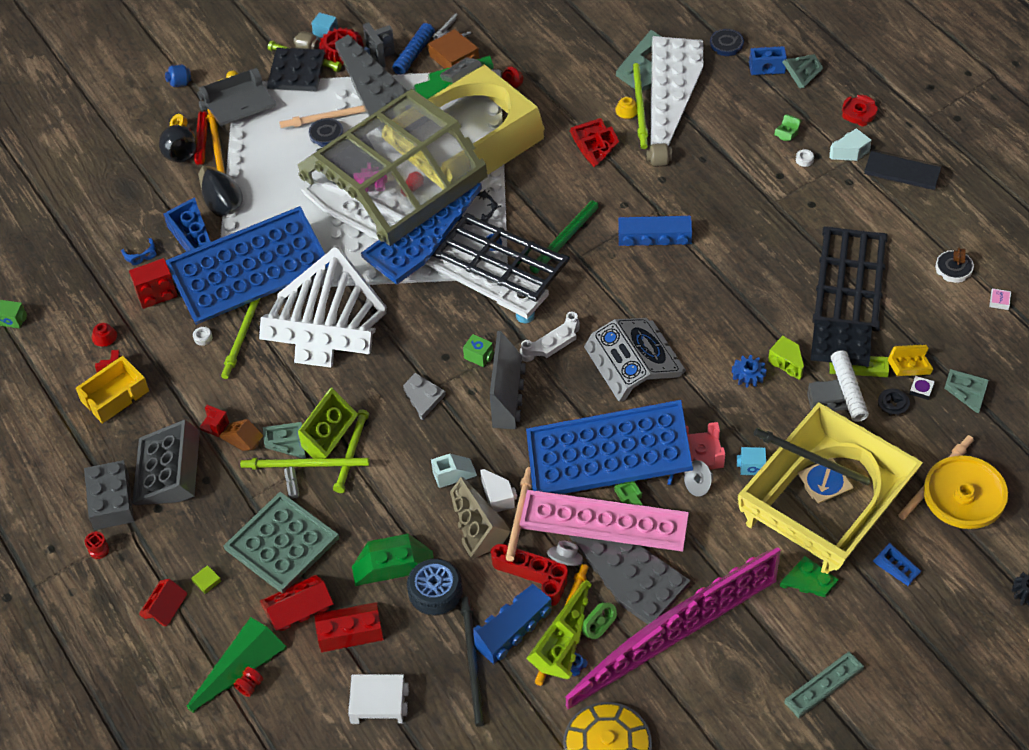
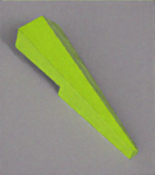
M587 579L581 583L526 658L544 674L569 679L572 676V663L576 658V655H574L575 649L580 640L585 617L583 612L588 603V589L591 587V583Z

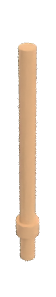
M364 105L311 116H296L290 120L279 121L280 128L299 127L301 124L316 122L324 118H337L366 111Z
M968 435L960 444H957L949 457L963 456L967 452L966 449L974 441L973 437ZM924 486L898 514L900 519L905 520L924 498Z
M530 467L526 468L524 478L521 479L520 483L521 492L506 554L507 561L514 560L527 490L532 489Z

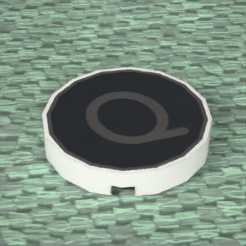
M954 250L942 253L937 258L935 268L938 275L943 276L944 280L953 283L963 282L972 275L974 264L967 254H965V263L957 265V261H953Z

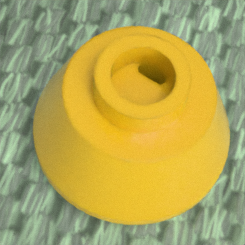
M631 97L620 99L615 108L616 114L623 119L635 117L637 115L635 100Z

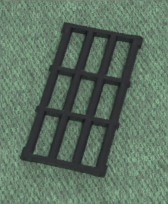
M469 213L462 217L432 254L435 258L450 262L469 273L472 272L495 282L498 286H504L522 294L534 302L539 300L570 259L567 255L554 252L536 244L532 240L529 241L510 233L502 227L499 228L475 218L474 215ZM469 222L494 233V235L489 240L463 227ZM457 234H460L485 246L481 251H478L453 239ZM501 236L525 248L519 253L496 243V241ZM450 246L475 258L471 263H468L443 252V250ZM492 248L515 258V261L509 265L486 253ZM531 250H534L559 261V263L554 268L527 255ZM482 260L506 272L502 277H499L477 267V264ZM521 262H524L550 275L544 280L517 267ZM514 274L540 287L535 293L507 279Z
M828 226L823 227L822 253L819 258V280L816 286V306L812 322L814 323L815 320L866 324L872 325V331H879L881 324L879 321L880 305L883 298L882 282L883 271L885 270V248L888 242V234ZM831 235L842 236L840 259L829 257ZM849 237L860 238L858 261L847 260ZM868 239L879 240L877 263L866 262ZM828 265L839 266L837 287L825 286ZM846 267L857 268L855 289L844 288ZM865 269L876 270L874 291L863 290ZM824 293L836 294L833 318L822 317ZM843 295L855 296L852 321L841 319ZM862 297L873 298L871 323L860 322Z

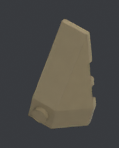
M460 477L450 491L454 510L458 512L460 519L458 527L462 529L464 536L461 539L462 544L469 556L476 558L490 552L493 546L503 544L511 531L499 514L466 479Z

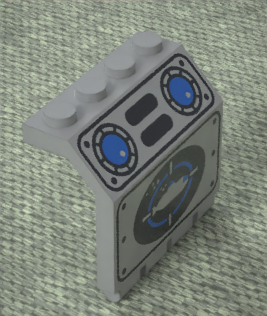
M647 318L614 319L593 332L584 346L619 402L625 401L632 389L647 379L680 377L686 371L672 348L668 346V342L654 321H649Z

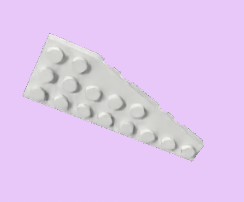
M653 36L651 145L666 143L669 146L694 86L702 72L703 40Z

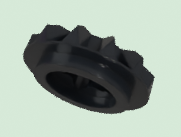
M898 389L884 390L878 397V407H881L882 412H887L889 416L892 414L897 416L901 413L905 414L910 405L909 397ZM891 398L894 401V403H897L896 407L893 406L892 403H890Z

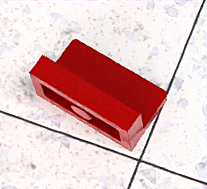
M170 578L161 580L139 615L144 619L154 618L161 625L168 626L185 599L187 592Z

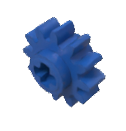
M749 355L748 359L741 356V361L735 360V364L732 366L733 380L739 379L738 385L744 382L747 388L750 383L756 387L757 381L763 383V378L766 376L765 363H759V357L753 360L752 355Z

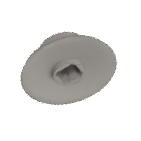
M694 460L692 461L693 470L684 473L686 488L692 495L703 496L708 492L713 483V474L704 462Z
M559 541L557 546L551 547L547 551L548 556L558 563L571 566L583 563L582 556L577 552L578 546L572 542Z

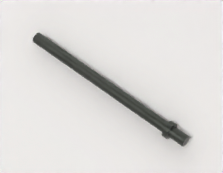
M759 428L754 430V436L763 439L765 443L775 444L868 486L871 482L870 478L773 435L771 431H763Z
M463 597L461 615L464 616L475 726L481 727L484 725L472 622L474 611L471 607L470 597Z

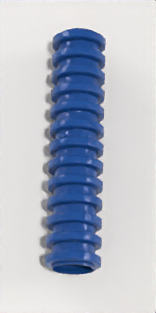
M423 23L407 47H405L392 66L396 74H405L408 68H410L413 61H415L434 34L435 30L432 25Z

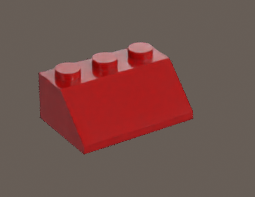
M317 575L292 585L285 593L277 592L260 600L261 606L275 631H284L290 628L291 624L296 621L303 622L309 619L310 615L315 612H325L333 604L324 581Z
M377 602L315 614L317 639L321 652L383 641Z

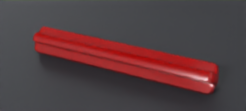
M206 111L198 113L197 148L194 157L196 165H203L205 160L208 124Z

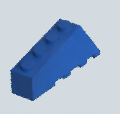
M534 584L530 585L514 598L512 605L505 604L501 607L496 617L493 615L489 616L483 627L477 625L473 628L475 649L493 664L498 660H502L513 645L517 646L527 632L533 631L537 623L551 613V598Z

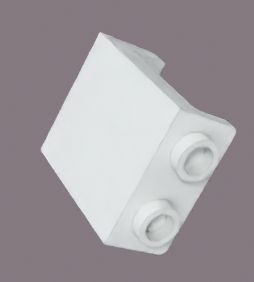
M352 675L348 713L351 724H360V718H397L398 723H403V716H407V703H404V696H408L409 685L405 683L404 676Z

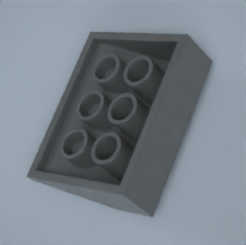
M497 331L490 387L492 428L516 429V423L520 422L521 410H518V406H522L520 390H524V379H521V377L525 375L526 363H522V355L502 331Z
M182 420L139 438L132 504L175 503L195 496L200 430L188 421Z

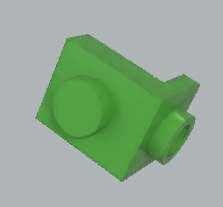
M788 114L784 115L782 124L776 128L774 135L783 141H791L798 134L801 119Z

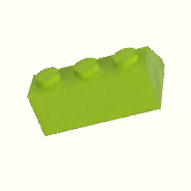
M333 388L328 390L298 430L301 447L313 459L328 457L358 416V413Z

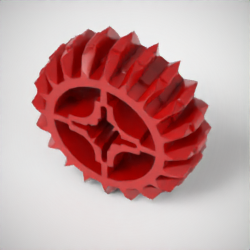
M340 27V29L336 30L334 28L333 31L323 34V38H320L319 49H324L325 59L335 63L340 62L343 66L344 62L339 56L335 42L349 35L363 48L364 42L358 31H354V29L349 30L347 27L345 29Z

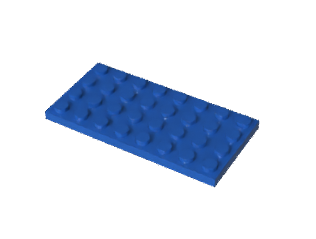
M298 206L170 258L165 262L195 325L287 287L322 258L325 253L301 206ZM328 262V263L326 264V270H325V271L328 270V266H329V263H330V262Z
M681 400L526 429L533 491L565 494L693 470Z

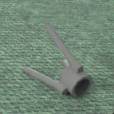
M457 13L433 35L434 40L449 32L447 29L456 21ZM469 31V32L463 33V34H461V35H463L464 37H466V36L470 35L471 32Z

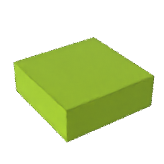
M208 565L191 578L204 594L221 582L220 577Z

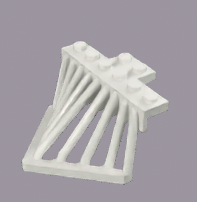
M334 247L278 293L277 300L270 313L261 317L259 339L296 344L294 363L331 368L333 366L334 349L364 354L371 353L372 334L376 330V328L371 327L386 314L387 306L339 247ZM330 262L325 277L323 289L321 292L320 300L318 303L317 311L315 314V318L313 320V310L316 298L319 292L323 275L325 274L326 264ZM339 262L343 267V272L326 322H324L326 303L336 265ZM316 273V276H315V279H314V282H313V286H312V289H311V292H310V296H309V299H308V302H307V306H306V309H305V312H304V316H303V319H302V308H303V305H304V302H305V299H306V296H307L309 287H310L311 284H312V278H311V276H313V275ZM351 277L355 282V286L338 323H336L337 311L348 278ZM302 285L300 294L298 296V287ZM362 291L367 297L366 303L352 322L347 325L348 317ZM289 295L287 302L282 310V313L279 316L278 312L282 304L286 301V297ZM298 296L292 317H290L291 308L295 302L296 297ZM374 306L377 312L362 326H359L364 316Z

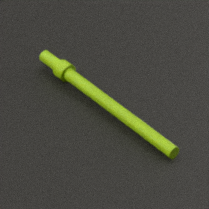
M634 63L633 73L639 124L637 131L641 148L646 149L648 147V129L645 124L639 63Z
M260 299L252 301L249 305L230 355L225 359V367L221 374V377L224 379H228L232 368L237 363V355Z

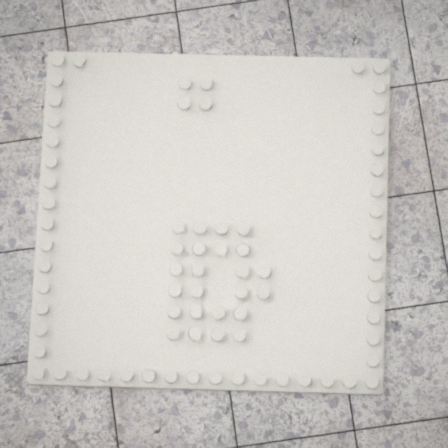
M492 70L501 77L500 70ZM429 73L391 76L409 91L410 89L414 90L415 84L428 81ZM351 77L320 78L317 91L268 89V81H262L266 90L277 103V106L231 122L226 175L232 178L241 189L243 202L239 208L232 210L229 214L222 217L221 238L301 206L325 254L334 247H339L369 285L395 284L361 256V252L378 241L377 239L325 213L302 192V189L308 182L301 180L299 177L297 164L314 154L316 149L322 148L318 144L312 143L309 137V128L314 122L301 124L299 127L290 126L280 128L279 121L290 120L296 116L305 117L362 106L363 103L354 88ZM487 96L461 97L440 107V109L460 123L462 126L459 128L465 138L469 137L472 143L483 138L502 124V108ZM367 112L331 119L340 122L343 127V133H345L369 116ZM429 121L410 134L423 142L442 128ZM377 129L367 135L374 150L392 163L402 156L382 139V134ZM445 133L426 146L440 168L443 162L462 151L457 140L449 133ZM408 160L396 167L404 181H406L409 173L414 171L423 176V185L413 192L420 205L442 191L441 188ZM502 165L480 182L482 184L480 192L490 190L488 194L498 203V206H502L494 211L488 223L506 230L504 165ZM317 170L312 172L313 179L334 184L323 173ZM391 171L386 174L387 183H385V191H375V184L368 186L367 193L372 201L404 217L415 210L408 197L401 194L400 190L402 188ZM476 196L462 216L469 213L474 215L475 218L481 219L482 214L487 215L492 211L491 206H487V204H491V201L487 198L479 200L480 196ZM465 224L463 227L485 238L489 234H494L476 225L470 226ZM457 234L453 239L478 251H481L485 246L460 234ZM501 237L502 245L507 247V239ZM496 250L486 253L508 264L506 254ZM339 262L336 265L331 287L338 286L343 272V267ZM424 265L400 283L456 280ZM325 271V274L323 275L320 287H323L327 271ZM315 276L311 277L312 284L309 288H312ZM351 277L348 278L346 286H355V282Z

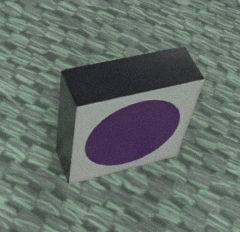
M915 376L909 395L929 400L934 381Z

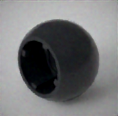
M172 125L166 128L159 138V149L162 155L172 162L181 163L187 161L194 155L197 148V140L194 133L182 125Z

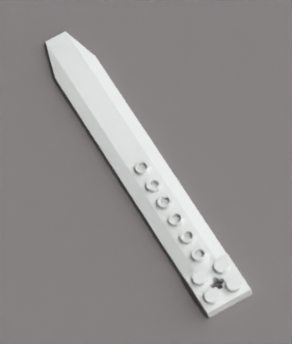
M313 179V185L308 183L302 189V192L325 213L379 240L376 235V225L361 202L351 198L344 189L341 190L336 184ZM374 202L390 227L404 218V216ZM450 246L443 250V252L468 263H471L475 258ZM431 256L425 264L497 301V304L526 319L530 317L549 295V290L546 289L537 302L528 299V297L521 299L519 296L523 297L524 295L504 286H498L495 282L472 272L469 273L465 269L443 259ZM482 260L477 264V267L499 277H502L506 272ZM514 274L507 279L535 293L540 287Z

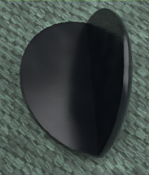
M213 169L205 171L202 179V195L209 210L216 215L224 216L232 210L239 208L243 202V195L237 183L223 172Z

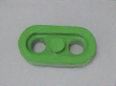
M611 603L598 604L583 622V635L589 639L600 638L616 619L617 611L615 606Z

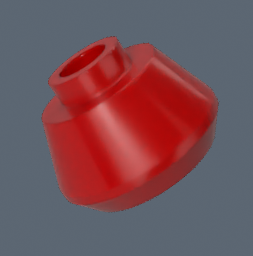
M508 67L504 70L502 79L516 89L523 83V74L515 67Z
M108 323L97 324L93 328L91 336L92 342L100 347L111 345L117 338L116 330Z

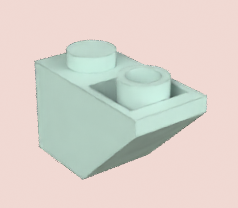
M858 129L848 132L843 138L831 145L830 158L857 161L870 152L871 139Z
M447 454L431 459L433 474L439 488L457 483L460 477L469 479L477 476L470 458Z

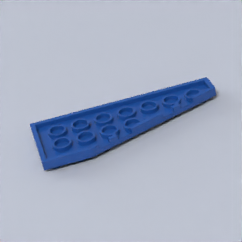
M478 183L391 246L380 240L376 241L361 252L362 258L398 285L426 264L481 191L482 184Z

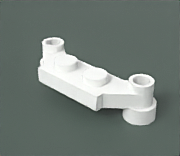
M569 312L566 315L564 324L535 342L524 340L521 343L520 349L522 360L530 362L535 356H545L548 358L575 341V333L580 329L578 315L575 312Z

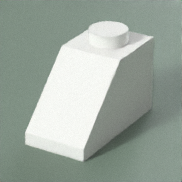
M485 469L480 470L481 481L488 504L496 512L515 508L514 500L517 499L515 488H511L509 480Z

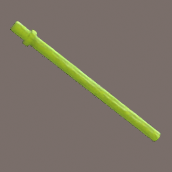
M252 458V460H241L240 465L241 468H252L253 470L268 467L369 466L370 460L369 458L275 460Z

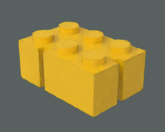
M121 356L77 386L76 391L80 401L103 424L132 404V399L136 401L149 392L145 377L124 356Z

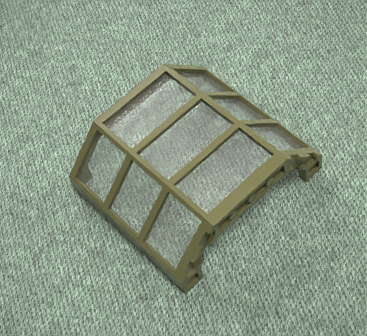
M413 89L394 99L297 164L299 169L298 175L301 180L313 185L312 172L317 170L323 173L329 181L336 183L341 190L344 189L348 192L351 198L361 202L376 225L378 239L389 246L488 177L486 163L482 158L479 159L473 151L476 148L469 137L465 138L459 128L462 127L460 123Z

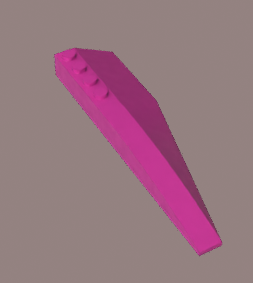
M779 547L762 553L757 557H751L747 560L746 564L733 568L723 578L718 577L711 585L706 588H700L695 595L673 607L625 641L574 687L566 696V707L568 709L572 708L775 583L781 552Z

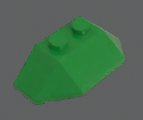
M410 534L368 541L352 566L355 586L409 576L411 570L417 564L424 560L434 559L433 551Z

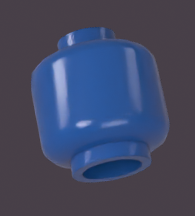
M183 64L171 65L168 68V72H165L166 82H169L172 87L186 86L191 81L190 69L186 68Z

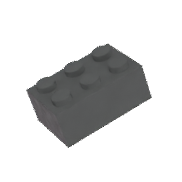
M124 460L84 468L88 515L94 530L134 522L129 473Z

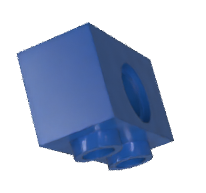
M785 47L750 48L749 65L751 75L785 73L786 67L782 62L787 59Z

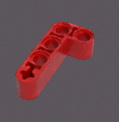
M504 544L493 546L491 549L492 566L495 569L542 584L541 591L551 598L552 606L559 603L568 582V570L565 564L517 548L514 560L507 561L508 546Z

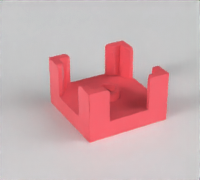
M718 422L709 423L708 431L704 433L688 434L689 427L686 426L692 461L700 460L710 470L724 468L725 451L719 442L720 429Z

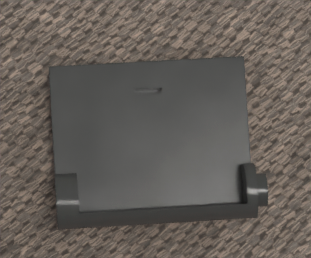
M257 68L199 87L197 92L200 101H204L220 126L277 106L275 100L264 87Z

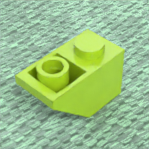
M782 335L769 350L768 362L787 372L788 375L801 380L804 365L799 345Z

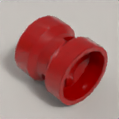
M91 532L86 536L84 541L90 556L94 559L104 558L109 552V546L104 535L101 532Z
M246 667L243 671V676L238 678L233 685L241 694L251 697L254 693V688L259 686L264 679L256 670Z

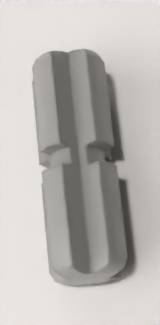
M286 467L284 472L289 498H298L299 489L295 468Z

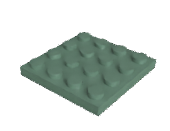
M279 492L223 546L228 553L279 592L285 593L339 539V535L290 498Z

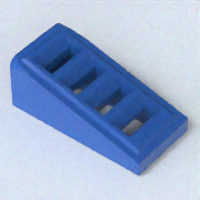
M890 543L873 560L876 565L907 586L921 572L920 569ZM894 560L897 562L895 566L892 564ZM901 565L904 566L902 571L898 569ZM909 570L911 574L907 577L905 573Z

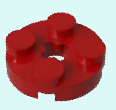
M857 95L854 98L850 96L843 102L842 117L860 126H867L869 122L875 119L878 108L875 105V101L868 96Z

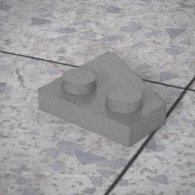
M416 373L403 385L406 395L410 398L413 407L416 408L422 420L445 397L443 389Z

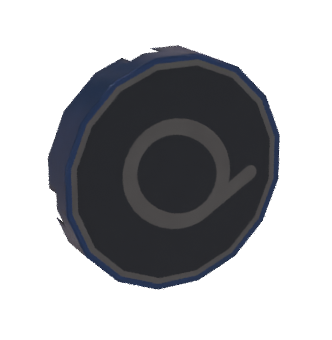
M721 29L714 32L711 36L710 47L721 56H733L739 50H742L744 40L742 35L735 30Z
M331 118L317 120L309 128L311 142L318 144L320 147H324L343 134L341 123Z

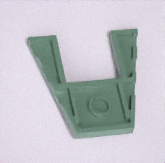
M652 30L648 32L616 70V76L635 89L633 64L639 63L642 92L652 87V62L643 56L652 51L653 36L661 37Z

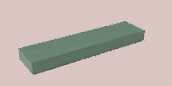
M847 652L787 697L784 703L800 718L860 673L864 666L850 652Z

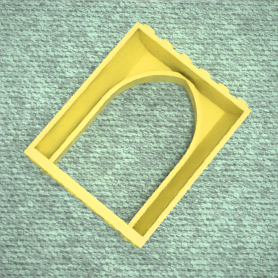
M486 65L479 67L427 99L440 108L446 103L461 97L482 95L490 98L508 113L507 118L498 128L473 143L476 148L473 151L479 159L482 158L486 163L488 175L544 139L545 128L538 107ZM412 108L392 121L406 129L424 118V116ZM385 126L382 139L403 156L415 147L391 127ZM463 150L441 164V170L450 184L471 171L469 159ZM421 151L407 159L439 188L445 189V186Z
M818 402L786 441L826 459L848 458L860 461L869 472L874 488V497L867 508L835 546L771 507L779 495L798 475L797 472L815 463L781 447L777 449L738 494L740 511L744 512L747 518L746 525L749 528H752L758 520L824 560L821 572L828 574L830 571L838 570L918 471L923 462Z

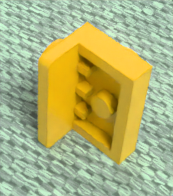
M927 345L894 346L887 360L897 376L930 375L933 370L925 357L928 350Z

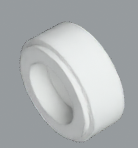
M800 150L797 152L796 163L798 165L807 167L813 163L814 154L811 151Z
M199 327L193 332L194 341L198 345H207L212 341L211 330L207 327Z

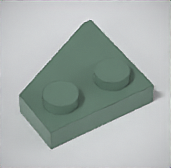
M815 54L782 61L799 88L805 87L823 69Z
M950 369L945 389L973 411L979 413L989 380Z
M302 422L263 427L265 448L305 459V450L301 447L298 434Z

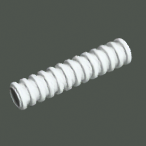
M837 351L832 354L831 360L851 419L856 422L863 421L869 416L848 353L846 351Z

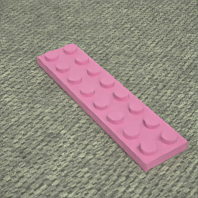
M527 490L520 526L522 529L683 551L689 512Z

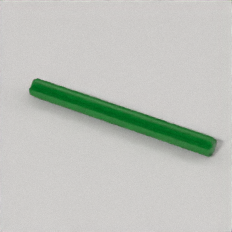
M591 200L553 240L547 249L558 252L598 209V203ZM540 254L536 260L547 264L551 258ZM530 265V271L534 274L540 271V269Z

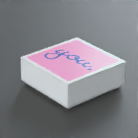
M992 289L989 307L1009 310L1011 291Z

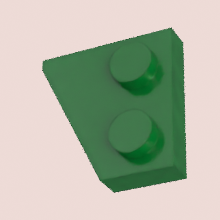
M804 556L780 582V587L786 589L788 586L799 589V592L813 593L817 596L826 597L838 584L839 579L830 573H822V567Z

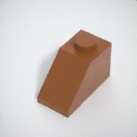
M249 419L230 423L219 437L238 449L246 451L257 448L260 444L259 440L264 435Z

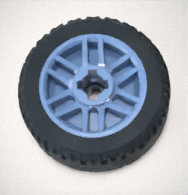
M434 558L420 562L411 570L408 576L407 590L412 605L424 614L436 616L450 612V610L457 606L462 597L463 587L459 571L453 564L442 559Z

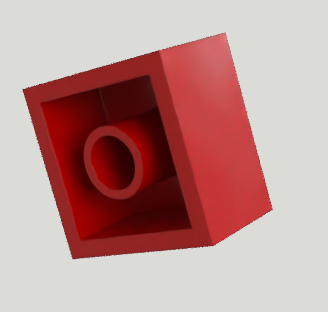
M164 258L129 270L137 297L143 309L178 297L171 273Z

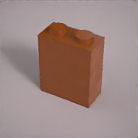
M455 29L428 43L430 57L444 69L454 66L466 57L479 59L478 47Z

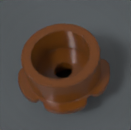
M958 247V250H954L953 261H957V265L965 263L966 249Z

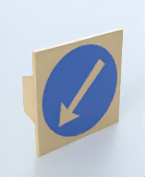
M819 464L797 472L804 483L806 491L818 504L853 489L846 476Z

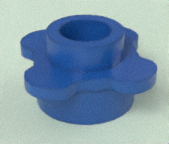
M575 652L576 658L572 663L571 672L573 676H578L582 668L587 667V660Z

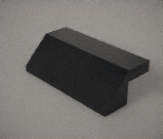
M872 149L864 174L935 190L942 165Z

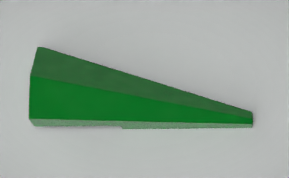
M250 617L189 701L187 709L195 713L198 707L207 701L211 702L214 700V696L223 690L227 691L233 687L234 682L243 676V671L246 667L255 669L264 662L268 663L271 661V657L280 651L284 652L287 649L286 645L267 626Z

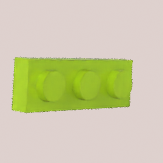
M870 356L869 367L852 365L855 375L888 377V357ZM829 362V374H836L833 364Z

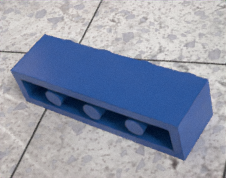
M691 216L618 217L619 246L691 244Z

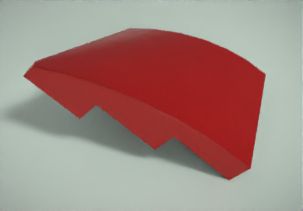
M602 118L571 127L569 130L578 148L593 167H596L619 142L613 128H606Z

